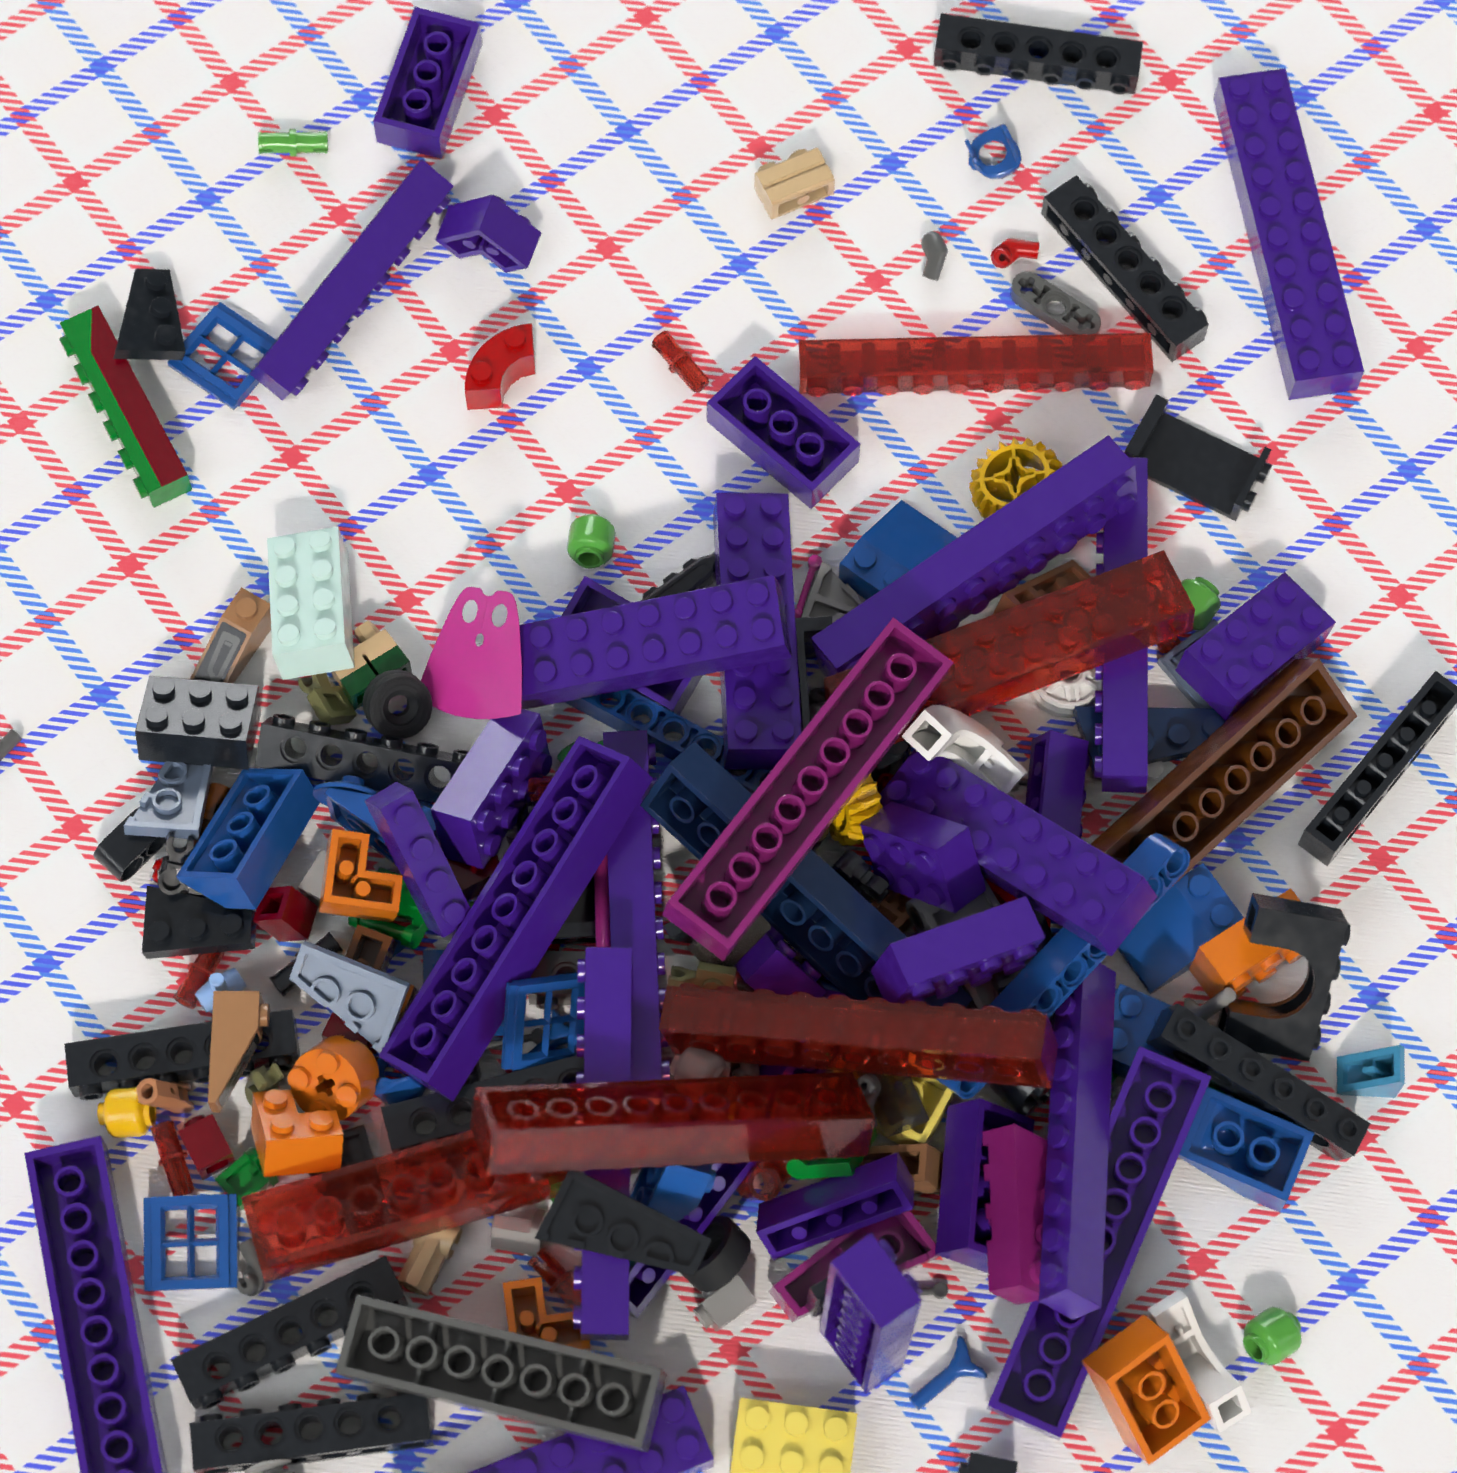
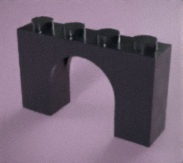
M1252 893L1243 925L1249 942L1289 949L1301 954L1308 962L1307 975L1298 991L1283 1001L1259 1003L1235 999L1220 1010L1216 1027L1255 1052L1309 1061L1312 1050L1317 1049L1320 1044L1321 1028L1319 1025L1322 1014L1326 1015L1330 1008L1331 994L1329 990L1332 980L1336 981L1340 973L1341 961L1339 954L1341 947L1346 946L1349 941L1350 924L1340 908Z

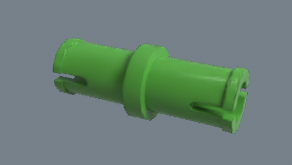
M289 129V132H258L259 154L290 153V157H297V153L328 154L327 131L296 132V129Z

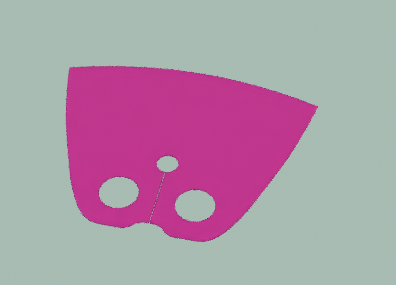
M467 587L460 593L442 627L421 679V682L425 684L431 694L433 707L455 716L472 719H498L521 714L522 657L517 604L512 593L496 591L493 595L486 596L481 588ZM474 600L478 607L477 615L471 623H467L462 616L463 608L466 602ZM503 604L507 608V619L501 627H496L492 622V613L497 605ZM478 634H483L484 642L478 647L476 645V637Z

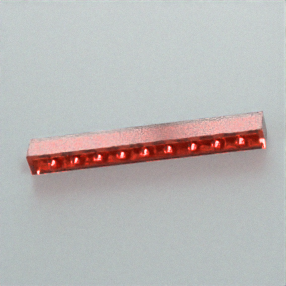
M1151 333L799 340L798 343L799 393L808 394L813 397H821L827 393H843L847 396H857L862 393L878 392L881 395H893L897 392H914L924 395L933 391H949L950 393L961 394L968 390H984L988 393H998L1003 390L1019 389L1022 392H1034L1038 389H1055L1056 391L1065 392L1073 388H1090L1094 391H1102L1109 387H1124L1128 390H1138L1143 387H1150L1154 371Z

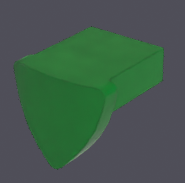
M249 1147L238 1160L215 1179L226 1194H237V1206L241 1210L270 1185L274 1187L279 1182L277 1176H263L257 1150L254 1147Z

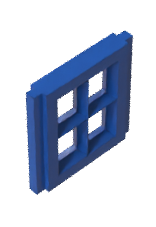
M219 302L184 340L186 352L183 360H169L167 364L170 368L235 410L260 382L250 375L253 369L232 356V354L243 342H246L265 355L276 339ZM217 324L238 337L227 351L206 338ZM201 343L222 356L211 370H208L189 357ZM227 360L248 374L237 388L216 375Z
M577 973L512 980V982L506 983L501 1068L503 1070L526 1069L577 1055V1034H584L585 1020H577V997H585V982L577 981ZM572 989L570 1015L551 1017L553 991ZM546 992L544 1018L525 1021L526 995ZM569 1022L568 1047L549 1050L550 1024ZM543 1025L542 1051L522 1054L524 1028Z
M237 1194L143 1198L145 1292L237 1288ZM194 1209H216V1238L195 1239ZM187 1210V1239L166 1240L165 1211ZM195 1246H216V1275L195 1276ZM167 1247H187V1276L166 1277Z

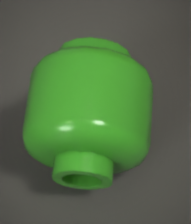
M588 514L576 518L571 523L567 543L569 556L578 565L589 569L597 568L607 563L614 551L616 534L614 526L607 519L597 514Z
M1201 577L1184 579L1167 602L1168 611L1172 615L1170 621L1177 628L1188 632L1189 629L1204 630L1221 607V601L1218 597L1219 590L1208 580Z
M1270 1307L1248 1321L1244 1328L1243 1345L1246 1352L1258 1363L1273 1366L1282 1362L1300 1348L1302 1343L1300 1322L1294 1314L1286 1312L1281 1308Z

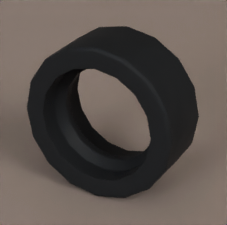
M721 1215L716 1216L702 1233L713 1240L696 1274L693 1276L681 1273L699 1291L709 1292L727 1284L744 1266L751 1250V1240L729 1217Z

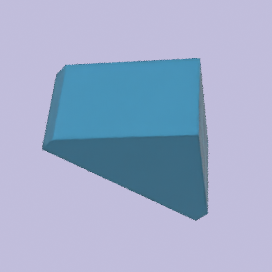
M1397 1045L1337 1057V1094L1395 1098L1405 1084L1404 1046Z

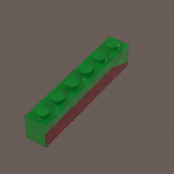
M95 306L60 322L64 336L59 338L62 348L67 357L74 355L78 362L77 365L73 366L82 385L87 383L90 385L93 392L88 394L96 413L104 412L107 421L103 422V425L110 440L113 442L118 439L122 449L117 452L125 469L133 468L137 475V478L132 479L141 499L148 497L153 508L191 491L192 487L188 474L127 359H113L117 340L100 307Z

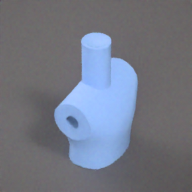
M232 968L223 973L215 972L211 974L209 981L199 988L195 996L206 1013H212L214 991H242L247 986L238 971Z

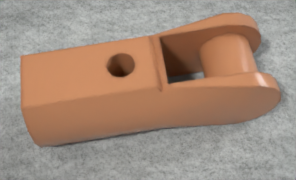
M147 1078L142 1080L136 1087L138 1100L141 1104L163 1108L174 1114L186 1113L195 1108L194 1103L189 1101L188 1092L191 1090V1087L188 1083H172Z

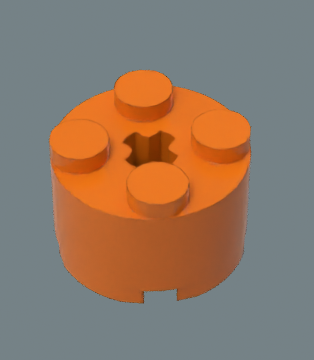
M335 1035L324 1039L300 1056L287 1076L288 1084L299 1107L305 1113L318 1110H336L339 1121H341L366 1104L374 1096L376 1079L379 1078L377 1061L367 1046L358 1040L353 1042L345 1039V1036Z

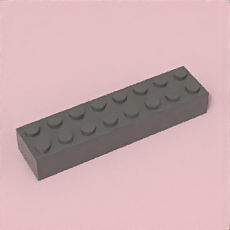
M356 1295L335 1373L348 1379L646 1453L649 1451L668 1376L660 1368L361 1295Z

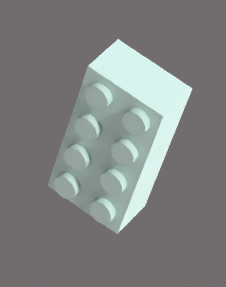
M339 527L267 538L272 655L282 679L286 680L355 668L348 552Z

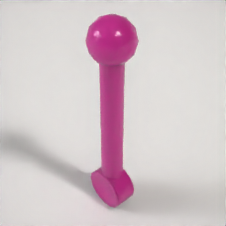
M811 555L808 559L809 571L795 608V618H801L815 572L821 566L822 559L818 555Z

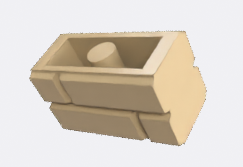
M819 148L809 151L806 149L797 150L790 155L789 159L778 164L776 162H768L762 165L758 172L754 174L755 191L772 220L834 194V176L825 163Z

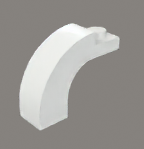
M932 705L927 707L902 735L928 762L939 756L948 758L1006 794H1009L1028 772L1002 748L1005 743L995 734L971 717L947 706Z
M1179 1289L1148 1308L1147 1311L1151 1320L1169 1334L1211 1418L1208 1422L1220 1433L1252 1413L1242 1385L1223 1367L1202 1335L1188 1297Z

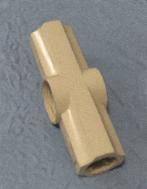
M447 1177L430 1214L426 1213L418 1225L413 1238L414 1246L397 1279L400 1285L416 1294L428 1297L445 1260H449L454 1253V1250H451L453 1244L458 1245L462 1235L461 1227L478 1194L475 1188L459 1179Z

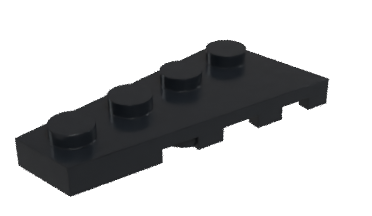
M570 1167L535 1236V1239L693 1276L696 1274L713 1240L573 1167Z

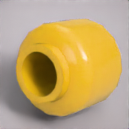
M136 1087L114 1088L107 1093L104 1102L98 1104V1122L100 1125H105L108 1134L113 1138L141 1137L148 1133L150 1126H155L157 1107L139 1103Z

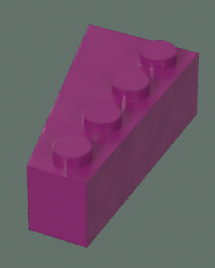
M1011 1124L982 1132L983 1146H988L989 1164L984 1165V1181H990V1203L985 1204L986 1219L989 1220L992 1228V1239L987 1241L988 1286L990 1293L1019 1305L1039 1301L1047 1140L1016 1124Z
M907 1211L834 1238L776 1283L768 1292L791 1322L810 1315L805 1306L809 1288L828 1277L831 1261L868 1234L872 1233L877 1241L884 1239L889 1244L897 1257L894 1264L902 1274L939 1257V1255L935 1254L936 1243L911 1211Z

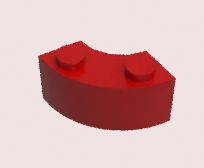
M532 323L514 326L496 334L476 352L468 367L465 378L467 410L502 408L504 395L510 386L522 377L535 374Z

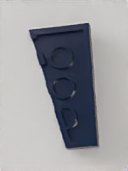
M1075 706L1073 715L1081 739L1089 741V765L1094 777L1095 756H1102V745H1095V723H1102V713H1095V707ZM1148 708V764L1186 758L1226 721L1213 708Z

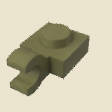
M327 673L311 675L312 678L307 677L298 680L300 689L304 693L309 694L306 698L321 722L331 725L348 724L356 717L357 713L341 686H332L328 680Z
M700 961L697 971L681 966H672L666 991L675 994L693 991V1002L730 1008L737 968Z
M276 1062L270 1066L269 1070L263 1065L251 1071L245 1085V1095L251 1106L253 1092L273 1089L280 1090L278 1085L283 1080L284 1075Z

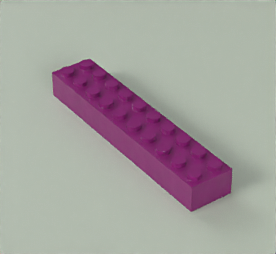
M893 617L668 900L662 915L724 961L941 684L954 662Z

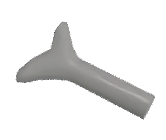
M1227 987L1201 1006L1193 999L1186 998L1184 1000V1007L1207 1021L1236 999V993L1232 988Z

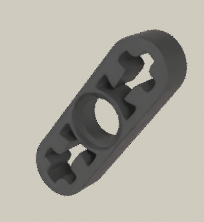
M1021 272L1014 277L1010 295L1015 304L1079 344H1089L1097 339L1101 327V319L1094 310L1033 272ZM1028 285L1033 287L1032 292L1021 293V287L1026 288ZM1037 298L1041 299L1040 304H1037ZM1051 301H1058L1064 305L1065 311L1062 314L1054 315L1048 312L1046 305ZM1071 312H1074V318L1071 317L1069 323H1067ZM1085 322L1091 324L1090 328H1085L1083 331L1078 329L1079 324L1083 325Z

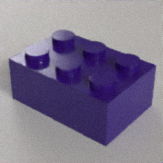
M893 801L882 807L876 815L860 823L864 836V846L869 853L874 869L873 874L882 877L890 884L887 888L888 890L910 898L920 899L927 904L952 913L959 911L986 890L968 826Z

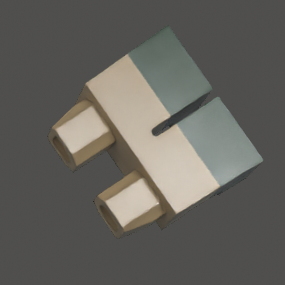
M370 620L359 625L354 630L355 637L360 643L354 647L355 668L332 672L333 678L341 686L354 710L363 706L365 690L369 683L379 674L390 670H403L412 673L409 659L387 630L383 629L380 631Z

